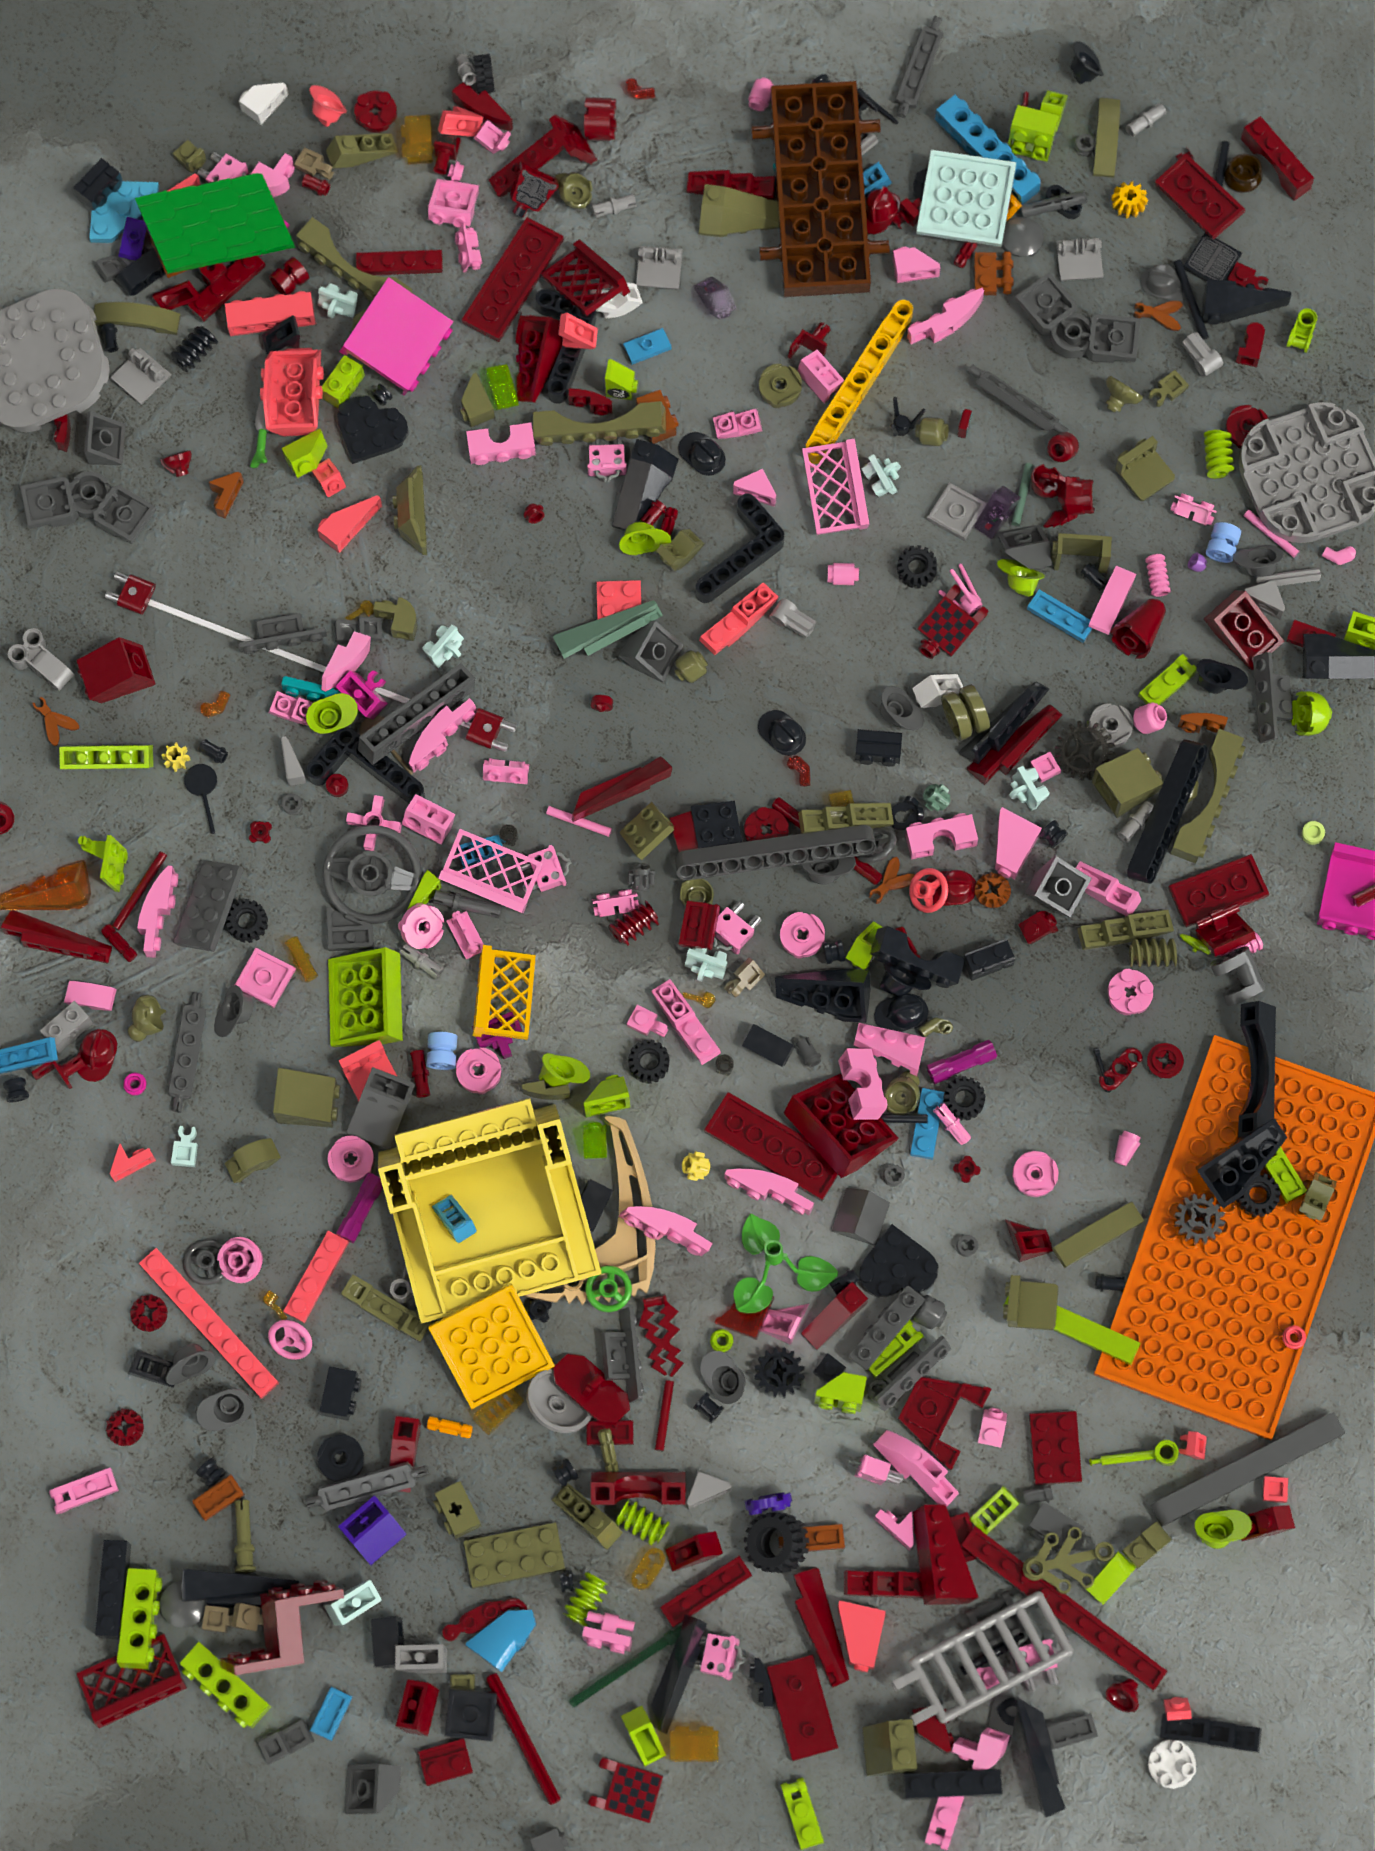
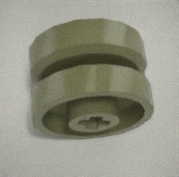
M972 684L960 688L959 696L955 692L941 696L946 719L959 741L972 736V729L977 733L990 729L986 708L978 691Z

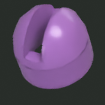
M1194 553L1189 559L1188 568L1201 572L1206 568L1207 560L1203 555Z

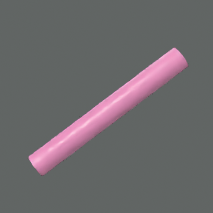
M1248 510L1244 514L1247 520L1293 558L1299 553V550L1288 541L1268 530L1261 519L1252 511Z
M551 806L548 807L546 812L547 815L607 837L610 836L612 828L584 818L573 822L572 814Z

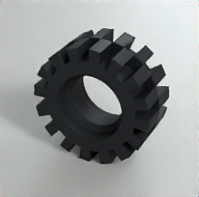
M490 54L473 56L478 94L484 90L487 93L495 92Z
M914 545L910 546L909 550L907 548L904 549L903 554L901 553L897 564L898 577L900 580L903 579V584L909 583L911 588H913V585H917V588H921V585L924 587L928 586V582L931 583L937 570V559L934 557V553L932 551L928 552L927 547L924 550L921 549V545H917L915 549ZM913 560H920L925 564L926 568L922 573L915 574L909 570V563Z
M245 899V902L239 900L237 905H231L232 909L229 910L226 918V925L230 934L236 940L240 939L243 943H245V940H248L249 943H252L253 939L259 940V936H263L265 934L264 930L268 928V918L261 904L258 905L257 901L253 900L250 902L249 899ZM246 913L252 914L256 918L255 924L248 929H244L238 924L239 918Z
M643 1040L641 1044L639 1042L636 1043V1047H632L628 1057L630 1072L633 1073L635 1079H640L642 1083L644 1081H647V1084H651V1081L656 1083L660 1078L663 1079L665 1073L669 1070L670 1063L667 1049L665 1046L662 1047L660 1042L655 1043V1040H650V1042ZM645 1054H653L657 1057L658 1064L653 1069H645L640 1064L641 1057Z
M962 1076V1079L955 1078L945 1089L944 1103L953 1115L959 1117L961 1121L963 1119H966V1121L970 1120L971 1117H977L978 1113H981L985 1103L984 1088L980 1087V1083L978 1081L975 1082L974 1078L966 1079V1076ZM960 1091L970 1092L973 1096L972 1104L966 1107L960 1106L956 1102V1094Z
M1259 1174L1243 1196L1237 1199L1241 1210H1246L1245 1213L1247 1215L1251 1213L1252 1217L1257 1215L1263 1217L1265 1214H1270L1278 1204L1280 1191H1278L1279 1185L1274 1183L1275 1179L1273 1177L1271 1179L1268 1178V1174ZM1253 1187H1262L1267 1193L1266 1201L1263 1203L1252 1201L1249 1195L1250 1190Z

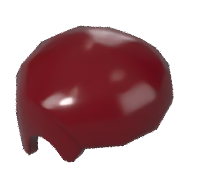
M1044 464L1034 468L1031 474V486L1035 494L1043 498L1058 496L1063 484L1041 477V473L1062 474L1055 467L1046 468Z

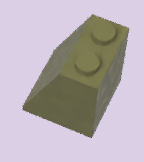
M1139 748L1095 769L1092 783L1117 818L1160 792L1164 779L1158 770L1154 771L1150 765V758L1145 752L1142 753Z
M278 1068L273 1114L279 1124L333 1128V1121L338 1119V1107H335V1100L340 1098L341 1086L337 1085L336 1078Z
M913 1719L886 1721L862 1728L867 1776L915 1773L917 1761Z

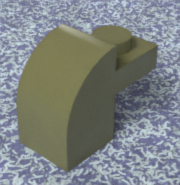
M690 529L680 530L671 543L661 544L656 551L661 555L660 558L665 564L677 571L692 560L705 543Z
M401 597L398 598L397 605L387 600L375 601L373 608L375 617L393 620L391 627L392 637L414 641L418 623L412 604Z
M272 1138L254 1141L233 1152L234 1156L224 1164L233 1182L238 1183L254 1171L269 1168L281 1156Z
M1315 1172L1299 1211L1311 1219L1322 1220L1337 1181Z
M1156 1521L1124 1548L1122 1552L1136 1569H1139L1173 1539Z

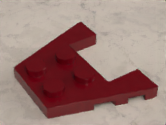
M921 1377L916 1382L898 1420L951 1471L961 1451L939 1439L960 1398L982 1409L992 1389L984 1386L978 1387L971 1384H959Z

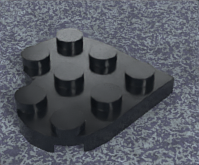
M369 396L352 397L341 403L338 407V424L352 464L394 451L401 447L409 433L407 421L396 408L379 409Z
M891 1224L864 1259L860 1267L859 1278L862 1287L867 1293L877 1298L893 1296L898 1291L904 1290L906 1286H910L917 1293L927 1291L934 1285L938 1276L939 1266L934 1256L928 1250Z

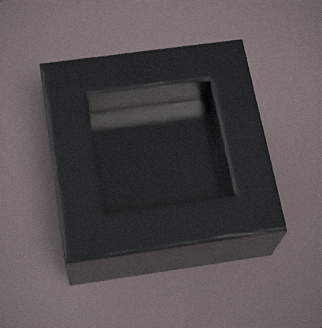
M827 1353L813 1373L826 1383H829L842 1374L846 1367Z

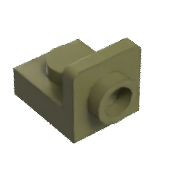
M189 140L172 153L173 157L190 173L195 169L201 168L206 160L204 150L202 148L198 149Z

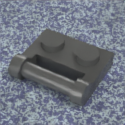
M1007 1591L1002 1593L1000 1598L975 1610L969 1609L965 1611V1615L972 1626L978 1623V1618L1005 1605L1008 1607L1014 1604ZM1017 1614L1004 1619L1012 1637L1025 1631ZM996 1625L983 1631L991 1647L1004 1641Z

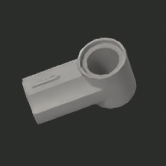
M1198 332L1190 334L1182 342V346L1194 360V365L1201 376L1206 377L1223 366L1219 353L1214 349L1211 350Z
M785 598L780 600L769 616L778 626L788 627L805 639L810 636L816 625L815 620L800 612L794 603Z

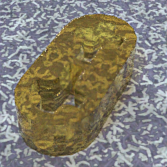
M652 1548L645 1553L631 1577L632 1584L637 1590L645 1591L651 1587L664 1567L665 1555L663 1551L658 1548ZM656 1553L659 1554L661 1563H655L650 1569L648 1567L651 1563L649 1556H655ZM646 1570L649 1571L646 1576L648 1583L638 1585L636 1576H642Z

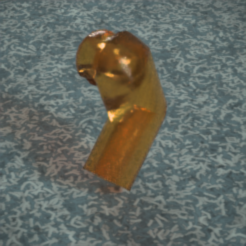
M220 691L216 702L211 704L203 703L200 711L206 717H213L223 713L230 694Z

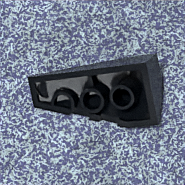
M839 969L775 976L776 998L801 1007L805 1005L817 1009V1012L821 1014L828 1013L837 1016L838 1020L844 1022H867L871 991L869 970Z

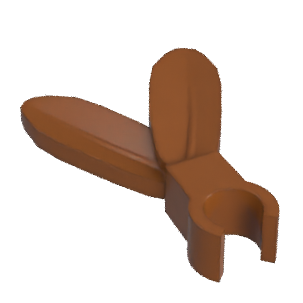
M1170 301L1154 308L1142 303H1136L1134 308H1139L1142 312L1136 311L1133 316L1135 318H1151L1152 316L1167 329L1179 331L1181 328L1180 324L1169 314L1179 311L1183 303L1180 301Z
M40 697V701L44 705L36 707V704L33 703V707L45 717L47 737L53 746H57L60 740L58 726L70 731L78 730L80 726L74 719L52 712L47 706L45 699Z
M894 857L889 861L883 883L870 892L869 898L873 894L880 896L879 899H876V904L882 901L889 890L909 887L912 878L915 876V874H905L896 877L900 866L898 857Z

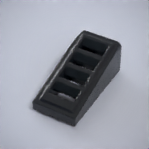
M139 1350L136 1351L128 1374L174 1388L175 1386L169 1385L166 1379H164L168 1367L171 1368L174 1365L173 1362ZM141 1359L145 1360L142 1371L138 1370ZM150 1362L154 1363L151 1374L147 1373ZM159 1365H162L163 1369L160 1377H157L156 1373Z

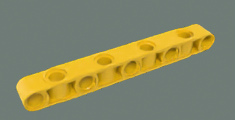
M897 301L888 316L885 317L817 423L806 443V448L836 443L910 325L913 306L909 301ZM905 311L908 314L900 315L898 312ZM883 345V346H885L886 348L883 349V350H880V349L877 348V346ZM857 379H861L864 381V383L857 384L854 381ZM841 414L842 417L834 418L832 415ZM808 453L809 462L812 464H818L823 458L818 453Z

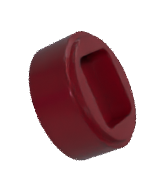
M595 695L591 698V708L599 712L611 711L613 709V699L607 695Z
M333 774L326 781V789L331 796L342 797L347 793L349 784L345 776Z

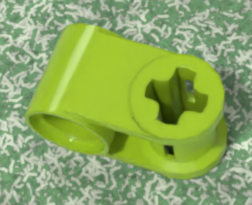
M1306 308L1299 312L1286 347L1293 346L1307 353L1317 322V314L1314 310ZM1308 319L1311 324H1304L1301 320Z

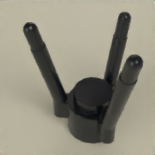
M862 88L857 89L858 109L863 111L870 107L874 112L880 111L894 124H898V120L877 104ZM863 133L864 137L866 138L868 136V133Z
M893 397L895 419L893 424L890 425L893 436H905L908 434L910 429L915 428V424L924 415L926 409L923 408L910 421L907 416L899 414L897 397Z

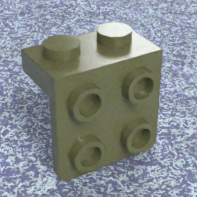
M1153 436L1147 440L1145 438L1140 440L1131 451L1125 450L1117 458L1115 470L1140 501L1146 500L1175 479L1174 473L1156 452L1158 442Z
M1011 1275L1010 1282H1006L1005 1296H1009L1008 1305L1004 1304L1003 1319H1007L1008 1327L1041 1330L1055 1329L1058 1286L1051 1283L1021 1281L1019 1275Z

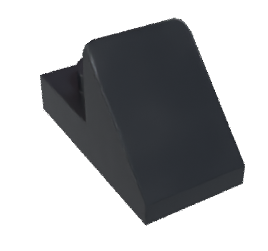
M290 316L262 334L266 354H269L270 351H280L287 346L300 348V333L295 316Z

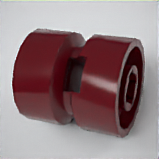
M291 257L282 264L283 269L277 268L269 275L271 283L280 294L290 295L296 290V285L301 286L310 278L306 269L295 257Z

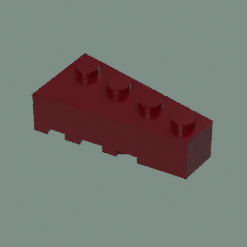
M923 1505L913 1511L924 1605L968 1604L979 1598L946 1505Z

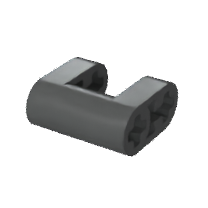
M1248 946L1240 947L1214 960L1210 964L1215 976L1226 974L1234 969L1237 970L1242 983L1223 994L1228 1006L1237 1005L1266 989Z

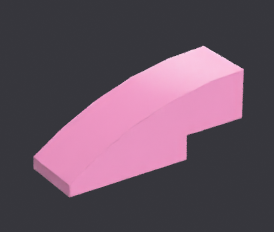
M1118 566L1115 567L1090 620L1089 627L1109 635L1136 577L1135 573Z
M354 632L347 647L337 645L322 676V691L326 692L334 688L350 670L355 672L370 651V636Z
M1081 861L1076 866V869L1092 878L1085 893L1124 916L1134 913L1141 902L1139 892L1120 884L1118 879Z

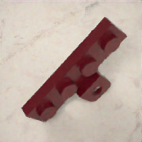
M253 256L238 259L228 269L222 263L214 264L208 270V266L199 267L203 281L208 287L199 294L201 296L200 299L188 304V308L204 322L266 267L265 262L260 257Z

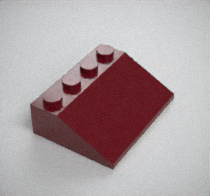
M840 1073L793 1095L783 1113L833 1170L843 1178L859 1170L895 1143L899 1137L881 1118L878 1120L853 1119L848 1099L855 1089L847 1080H843Z

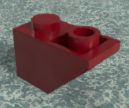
M1290 1505L1273 1506L1248 1514L1252 1522V1529L1241 1540H1252L1295 1529Z
M929 1706L913 1709L912 1715L924 1710ZM936 1715L915 1725L917 1736L945 1754L951 1753V1747L954 1745L952 1732L947 1733L946 1724L940 1723Z

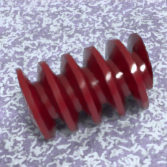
M646 900L645 906L642 904L637 906L638 911L635 909L630 910L631 917L628 914H624L622 916L623 921L616 919V927L613 924L608 925L618 943L621 944L623 942L629 946V937L636 941L635 933L638 932L644 936V927L651 931V922L656 926L659 925L655 911Z

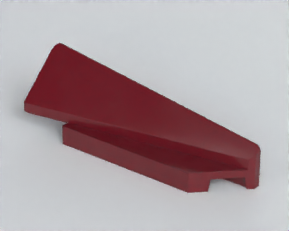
M1047 705L1022 724L999 752L991 748L979 764L973 762L967 767V771L983 785H986L999 770L1007 775L1063 714L1052 705Z
M660 756L642 768L638 767L581 792L572 814V821L575 822L650 789L651 785L671 777L672 766Z
M11 910L1 925L4 934L21 937L20 941L24 947L106 964L109 963L112 946L18 911Z
M813 1568L793 1576L802 1596L794 1604L832 1688L849 1681V1675L819 1568Z

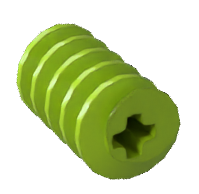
M1222 430L1206 431L1203 435L1205 437V453L1207 454L1205 457L1208 470L1207 476L1212 479L1224 478L1228 475V472L1234 470L1233 465H1228L1234 459L1227 457L1233 454V450L1228 448L1232 446V442L1227 440L1232 437L1231 433Z
M628 1500L617 1517L616 1525L620 1526L625 1522L624 1530L627 1531L633 1527L632 1534L634 1536L641 1532L640 1539L642 1541L649 1537V1545H653L656 1541L658 1544L668 1529L670 1522L667 1521L661 1525V1516L653 1520V1511L645 1515L646 1507L643 1506L640 1510H636L638 1502L635 1501L632 1505H628Z
M589 1572L584 1574L588 1581L580 1580L579 1582L583 1589L575 1588L574 1590L578 1598L573 1596L569 1598L573 1606H564L568 1614L562 1613L572 1621L585 1627L588 1626L584 1618H587L588 1611L590 1609L598 1610L594 1602H603L599 1594H608L604 1587L608 1584Z

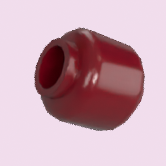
M1061 432L1053 436L1047 445L1049 456L1056 462H1066L1072 459L1079 449L1077 438L1069 432Z

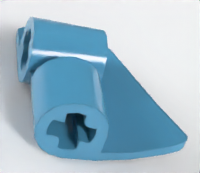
M506 1611L470 1639L466 1646L502 1672L514 1654L519 1652L527 1642L530 1633L536 1626L533 1611Z

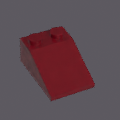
M1235 590L1204 618L1215 635L1250 670H1254V656L1266 652L1273 653L1285 642L1246 591Z

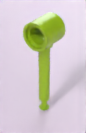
M1163 1440L1154 1447V1450L1101 1456V1459L1091 1460L1090 1458L1089 1463L1091 1466L1092 1464L1099 1463L1111 1465L1156 1459L1163 1466H1171L1177 1461L1179 1450L1173 1441ZM1162 1448H1171L1174 1452L1173 1456L1170 1459L1162 1458L1160 1455Z

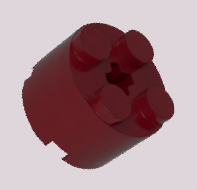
M586 97L584 106L587 107L584 114L585 141L615 140V132L617 131V119H615L616 99Z

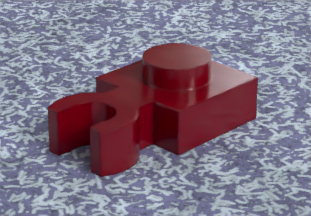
M1239 262L1236 263L1228 278L1230 281H1235L1236 286L1246 287L1247 284H1251L1257 290L1263 289L1258 284L1261 283L1266 286L1268 284V278L1264 276L1256 277L1257 270Z

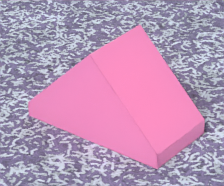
M763 469L734 482L733 494L739 496L751 494L759 502L775 507L776 493Z

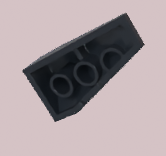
M1207 280L1202 298L1203 322L1216 325L1289 305L1291 292L1273 288L1257 290L1251 284L1241 287L1236 286V282L1230 280Z
M636 439L612 527L626 530L629 525L641 522L640 519L650 509L651 503L659 499L663 490L673 480L679 458L658 444Z
M1303 634V678L1375 679V650L1328 634Z
M1275 1118L1217 1152L1195 1168L1222 1208H1225L1243 1196L1250 1184L1257 1178L1267 1162L1274 1156L1288 1137Z

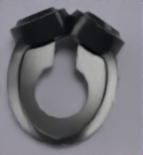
M906 796L903 802L898 803L892 808L894 824L891 827L901 831L906 830L913 823L922 822L924 810L919 806L917 799ZM913 810V813L908 816L906 822L899 823L896 821L895 815L897 812Z

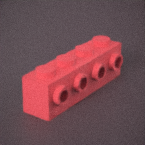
M299 291L292 295L277 294L270 298L256 297L248 301L234 300L225 304L230 336L266 332L292 315L295 316L298 327L316 325L311 292Z

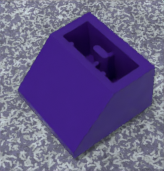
M375 1495L338 1526L370 1566L407 1535Z

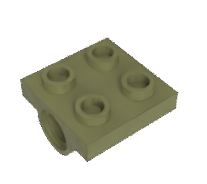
M651 802L633 820L626 824L619 833L636 856L643 860L674 830V825Z

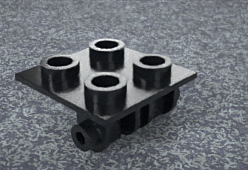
M735 800L691 806L698 849L742 842Z

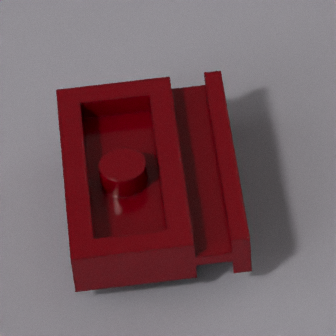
M687 901L678 944L682 947L712 950L720 906L718 904L712 905L709 903Z
M465 1739L418 1751L427 1786L473 1774Z

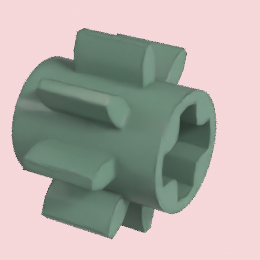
M943 784L928 786L923 793V800L926 802L924 806L931 811L934 809L937 812L944 810L950 803L951 795L948 794L949 789Z

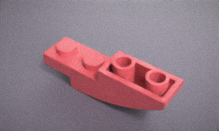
M763 582L733 606L729 614L700 636L699 641L716 655L726 646L730 647L772 607L779 597Z

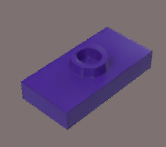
M131 217L126 218L118 257L134 261L141 257L147 229L143 220Z

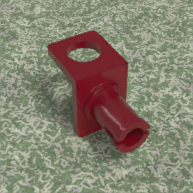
M441 134L439 141H434L435 157H437L433 168L435 173L445 175L449 160L456 161L461 138ZM451 141V142H453L454 144H449V143H445V142Z
M820 322L812 334L802 330L791 344L788 358L791 359L801 345L813 352L818 350L824 356L827 343L823 339L831 331L830 327L826 324L822 328L824 322Z
M77 1054L63 1065H58L56 1061L41 1065L31 1073L38 1080L56 1068L68 1088L71 1089L73 1087L68 1081L69 1076L86 1067L79 1054Z

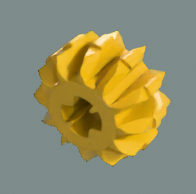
M1133 181L1129 185L1122 182L1120 187L1116 186L1114 194L1111 196L1113 210H1118V216L1124 213L1126 218H1129L1130 214L1136 218L1138 212L1143 213L1148 202L1146 190H1141V184L1133 186Z

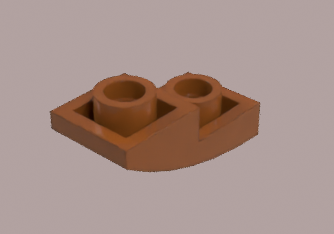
M1190 713L1181 715L1178 727H1181L1183 731L1188 733H1199L1201 726L1206 727L1211 732H1218L1219 729L1224 730L1228 717L1211 713Z

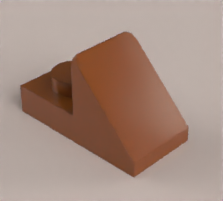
M235 472L209 482L211 491L220 494L214 502L217 516L226 519L244 483L242 473Z

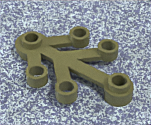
M1072 1527L1067 1531V1538L1055 1559L1045 1561L1051 1548L1059 1542L1058 1535L1050 1532L1045 1535L1044 1544L1037 1556L1030 1557L1024 1562L1023 1573L1028 1579L1033 1581L1043 1579L1055 1586L1060 1594H1066L1071 1589L1070 1582L1066 1579L1060 1580L1047 1571L1057 1568L1077 1580L1082 1588L1087 1589L1094 1584L1093 1576L1084 1574L1071 1565L1093 1559H1098L1102 1562L1108 1561L1114 1555V1548L1108 1542H1101L1093 1550L1068 1555L1075 1542L1082 1537L1081 1530L1078 1527ZM1076 1530L1079 1534L1078 1538L1073 1539L1070 1536V1532ZM1048 1536H1054L1056 1542L1049 1544L1047 1541ZM1100 1548L1107 1550L1105 1557L1099 1554ZM1032 1564L1038 1566L1039 1571L1037 1573L1031 1572L1030 1567ZM1083 1577L1090 1578V1585L1083 1584ZM1061 1582L1067 1584L1068 1588L1066 1591H1062L1059 1588Z

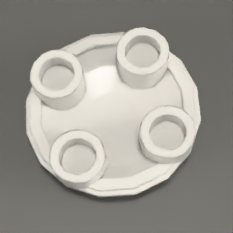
M1167 1740L1160 1742L1149 1755L1148 1767L1150 1775L1163 1787L1173 1789L1182 1787L1196 1773L1194 1753L1181 1741Z

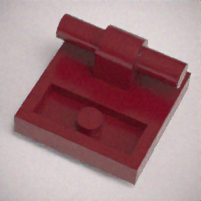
M1237 903L1224 909L1218 908L1209 912L1208 916L1195 921L1198 928L1195 930L1197 937L1215 957L1226 954L1228 951L1246 945L1248 942L1256 939L1254 930L1237 914V912H1240Z

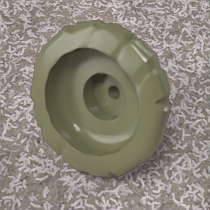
M1108 376L1106 385L1111 395L1105 403L1109 410L1120 412L1124 404H1138L1142 401V395L1113 376Z

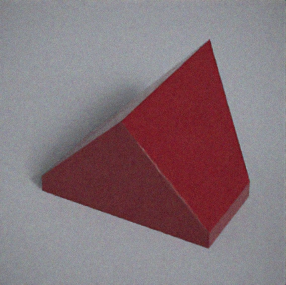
M1005 1219L1019 1262L1053 1252L1046 1229L1038 1230Z

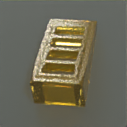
M512 1388L489 1400L474 1414L473 1420L487 1435H490L524 1402V1399ZM507 1395L514 1403L511 1405L503 1396ZM498 1401L506 1408L505 1411L497 1404ZM491 1408L499 1415L498 1417L490 1411ZM484 1415H486V1416L490 1419V1421H491L492 1423H490V1422L484 1417Z

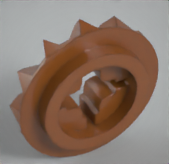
M993 872L982 875L975 886L977 900L989 908H997L1004 905L1011 894L1009 881L1002 877L1001 874ZM989 884L993 887L999 886L997 889L998 896L993 892L987 893Z

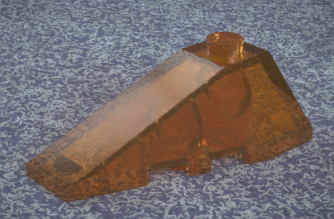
M85 860L57 868L58 873L47 878L41 875L37 877L38 880L29 886L21 884L1 893L0 910H70L85 907L89 903L91 896Z

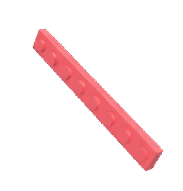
M157 1248L139 1262L140 1266L261 1399L279 1384Z

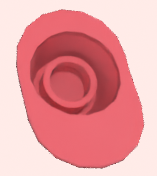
M316 85L310 87V94L314 99L312 113L325 127L337 122L341 114L347 112L340 99L332 91Z

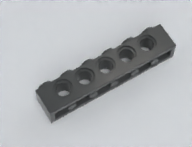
M460 663L359 737L358 750L372 765L427 726L443 708L448 706L450 709L472 693L476 678Z

